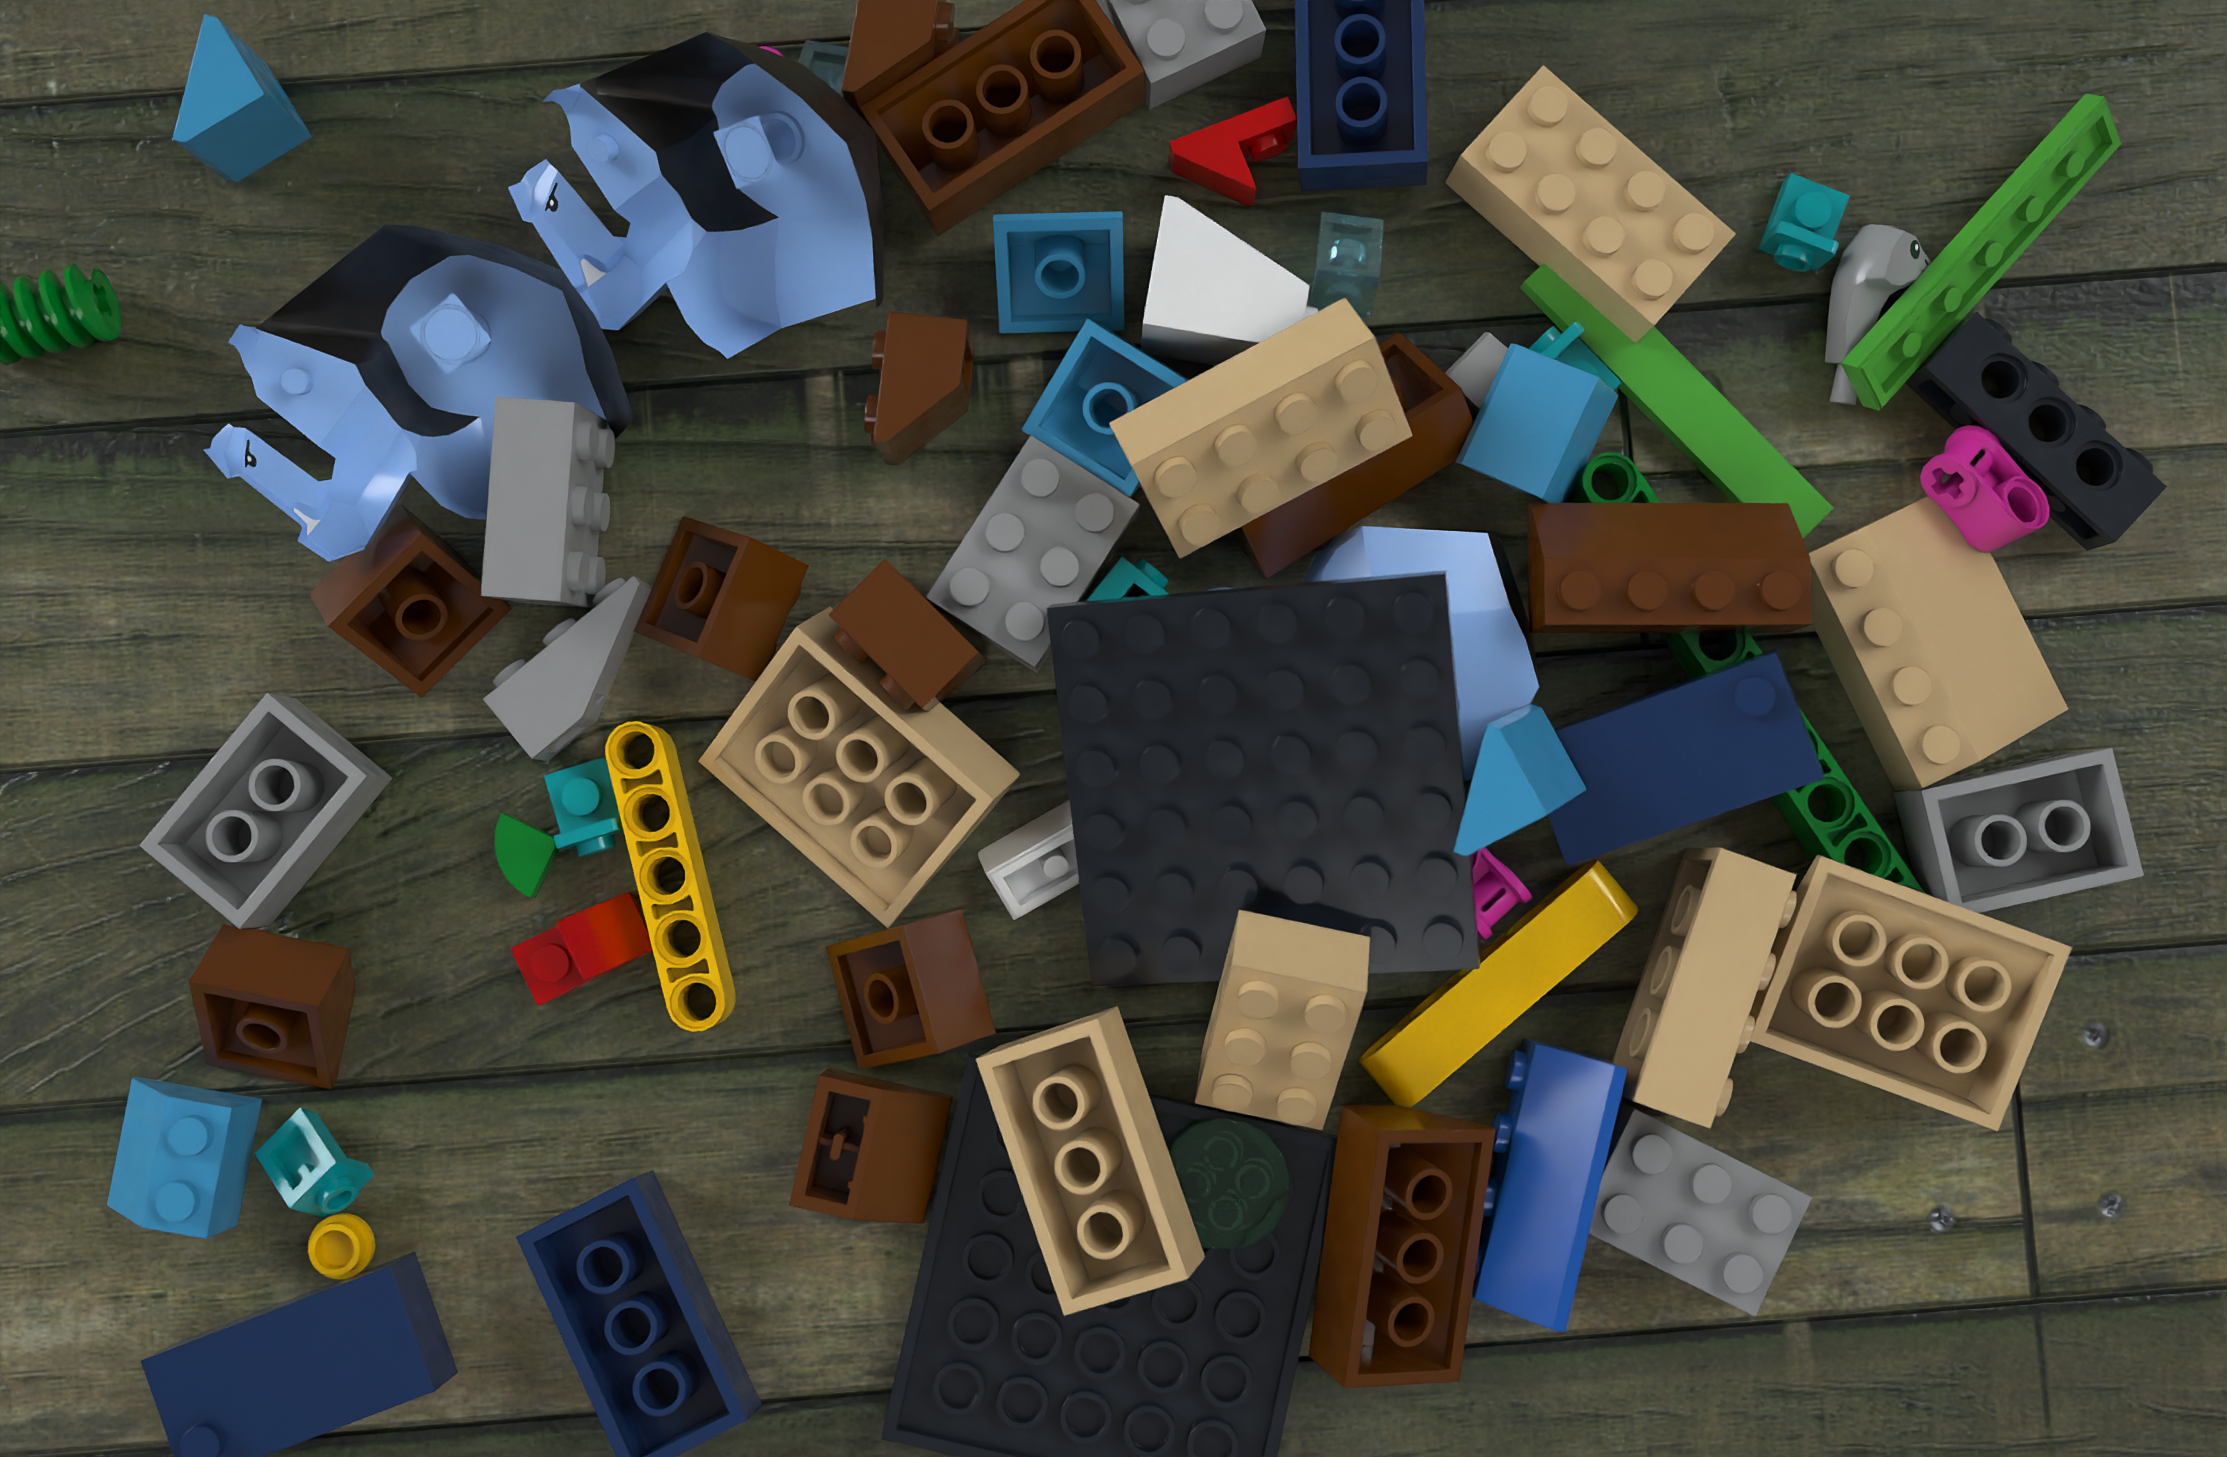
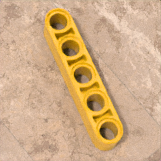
M639 721L626 722L617 726L609 735L605 745L606 760L666 1007L672 1021L680 1028L691 1032L704 1031L724 1022L729 1017L736 1003V995L676 747L671 736L662 728ZM646 734L654 744L655 753L652 761L646 767L636 769L628 759V748L635 737ZM659 795L667 801L670 808V817L668 823L662 829L655 832L646 826L643 820V809L650 798ZM670 857L677 859L685 870L684 884L673 894L666 892L658 881L659 867ZM684 919L696 925L701 935L699 948L691 956L682 954L673 943V931L677 924ZM695 983L709 986L716 996V1007L710 1017L698 1016L689 1007L688 993Z
M1598 859L1590 861L1568 877L1481 951L1479 969L1459 970L1371 1045L1360 1057L1359 1062L1395 1105L1412 1107L1636 916L1640 910L1639 907Z

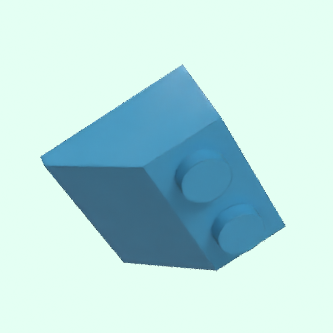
M1087 318L1021 430L1131 498L1141 485L1109 423L1190 379L1102 324Z
M141 1077L132 1078L107 1206L142 1228L204 1239L238 1226L262 1099Z

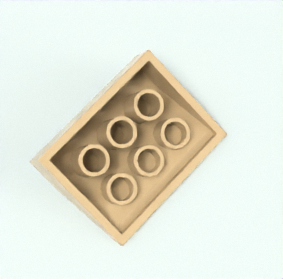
M1929 496L1808 552L1811 558L1812 624L1894 790L1921 789L1983 760L2068 710L1991 553H1983L1974 549L1965 540L1955 523Z
M828 607L796 626L702 755L699 762L883 925L889 928L985 819L1021 773L941 703L937 704L929 712L922 709L916 702L908 710L902 707L879 683L887 673L870 656L860 664L833 638V635L841 627L829 616L834 609Z
M1817 855L1796 890L1797 902L1789 923L1783 929L1778 928L1770 951L1776 957L1773 975L1763 991L1757 990L1749 1015L1754 1017V1030L1750 1041L1998 1131L2072 947Z

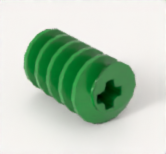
M72 264L64 268V286L53 271L46 270L39 273V291L33 281L27 276L15 278L13 283L14 295L7 285L0 281V363L9 365L20 361L21 357L34 359L43 356L46 351L56 354L68 350L71 345L82 348L93 344L95 339L107 342L118 338L122 331V316L119 302L107 275L99 268L93 269L91 279L88 280L82 269L76 264Z

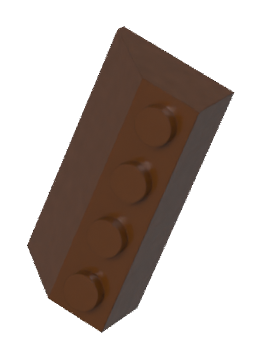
M1025 0L861 106L860 111L867 124L875 131L878 143L903 186L936 235L939 236L1146 101L1145 70L1096 0Z
M1400 332L1378 344V347L1413 436L1231 531L1230 533L1240 549L1266 579L1292 565L1304 555L1346 531L1361 519L1388 502L1397 499L1404 492L1457 460L1474 424L1462 389Z
M1788 503L1528 504L1530 633H1789L1812 625L1811 558Z
M1342 1105L1308 1355L1344 1388L1460 1381L1495 1129L1492 1127L1400 1105Z

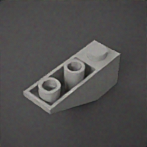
M632 576L627 581L623 578L612 581L594 596L592 602L595 604V608L577 622L570 618L557 625L543 639V643L546 646L545 649L529 662H526L524 659L515 661L502 670L493 680L497 688L483 700L531 759L549 761L597 722L635 634L636 624L651 592V588L646 582L635 576Z

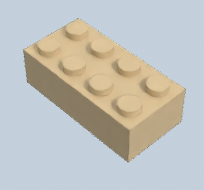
M1544 65L1460 155L1445 182L1539 266L1545 263L1635 344L1662 318L1736 235L1734 231Z
M1346 298L1335 302L1109 423L1179 559L1413 436L1376 339Z
M1685 848L1612 1063L1628 1069L1621 1096L1709 1129L1714 1117H1720L1725 1112L1733 1091V1081L1728 1078L1736 1053L1741 1054L1745 1051L1753 1034L1754 1017L1749 1015L1757 990L1763 991L1767 987L1774 972L1776 957L1775 954L1770 953L1778 928L1783 929L1786 927L1795 910L1797 893L1791 889L1796 874L1723 848Z
M1118 1006L1002 1044L978 1057L976 1061L1064 1316L1188 1279L1203 1261L1205 1255Z

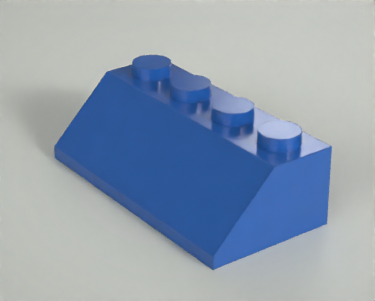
M1527 1038L1523 1039L1521 1051L1513 1050L1511 1052L1504 1078L1505 1088L1511 1089L1506 1114L1498 1113L1492 1125V1128L1495 1129L1492 1151L1496 1152L1491 1177L1488 1178L1472 1297L1475 1300L1548 1329L1562 1333L1566 1332L1627 1068L1598 1056Z

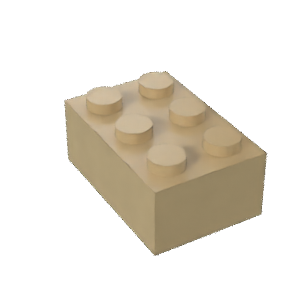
M1239 910L1202 1048L1195 1104L1323 1130L1367 994L1370 937Z

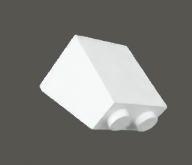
M1165 195L1143 319L1141 349L1154 356L1217 366L1317 313L1318 308L1306 306L1310 285L1178 197Z

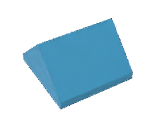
M204 14L172 140L224 180L237 183L312 136L268 64L218 17Z
M1123 211L993 215L999 333L1075 332L1081 330L1087 318L1102 324L1111 331L1124 330Z
M1511 343L1456 462L1542 503H1568L1575 489L1580 471L1587 464L1619 395L1600 377Z
M1528 704L1486 725L1454 848L1455 853L1468 856L1548 815L1587 790L1541 707Z

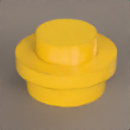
M349 1213L335 1214L319 1222L311 1232L308 1241V1255L314 1268L323 1276L335 1280L348 1279L362 1272L370 1264L375 1252V1238L370 1226L362 1218Z

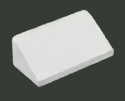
M1069 800L978 852L979 860L987 877L1013 920L1079 884Z

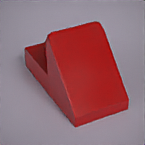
M1288 96L1169 142L1168 164L1172 173L1243 205L1253 206L1257 189L1245 158L1251 156L1253 161H1262L1279 154L1287 148V141L1292 140L1297 122V117Z
M632 892L624 893L557 921V926L510 948L537 1006L559 998L653 951L646 921Z

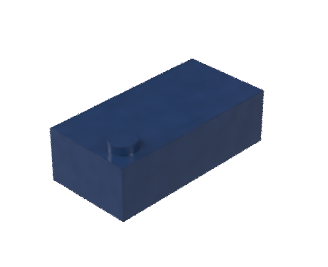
M1295 0L1298 172L1301 191L1427 185L1424 0Z
M1777 649L1553 728L1587 790L1549 813L1548 818L1566 865L1569 866L1823 780V768Z
M653 1170L636 1176L516 1236L616 1457H676L747 1421L762 1405Z
M416 1252L362 1271L348 1279L333 1282L175 1342L141 1360L174 1457H264L432 1393L458 1373Z

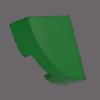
M501 813L495 830V853L499 866L507 880L518 891L529 898H536L559 851L556 847L554 835L507 813Z

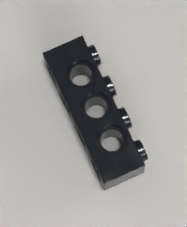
M1978 312L1961 321L1905 382L1955 430L1970 425L1982 427L1994 434L2005 451L2029 479H2032L2040 486L2046 495L2049 504V517L2086 551L2116 542L2167 487L2153 474V466L2142 454L2133 449L2123 447L2106 431V424L2098 413L2087 406L2079 405L2059 388L2058 378L2050 369L2038 362L2030 361L2012 344L2011 335L2001 324L1992 319L1983 318ZM1982 372L1991 375L1996 380L1999 388L1997 398L1990 396L1984 390L1981 383ZM2030 415L2038 418L2043 424L2045 430L2043 441L2036 439L2032 435L2028 424ZM1981 449L1979 452L1984 455V451ZM2078 458L2083 460L2090 468L2091 481L2089 485L2084 483L2077 474L2076 462Z

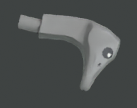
M1877 224L1863 226L1844 250L1834 275L1831 287L1825 363L1837 365L1830 402L1856 405L1857 394L1841 365V361L1877 323L1881 308L1889 295L1899 289L1909 288L1932 263L1922 250L1916 236L1895 226Z

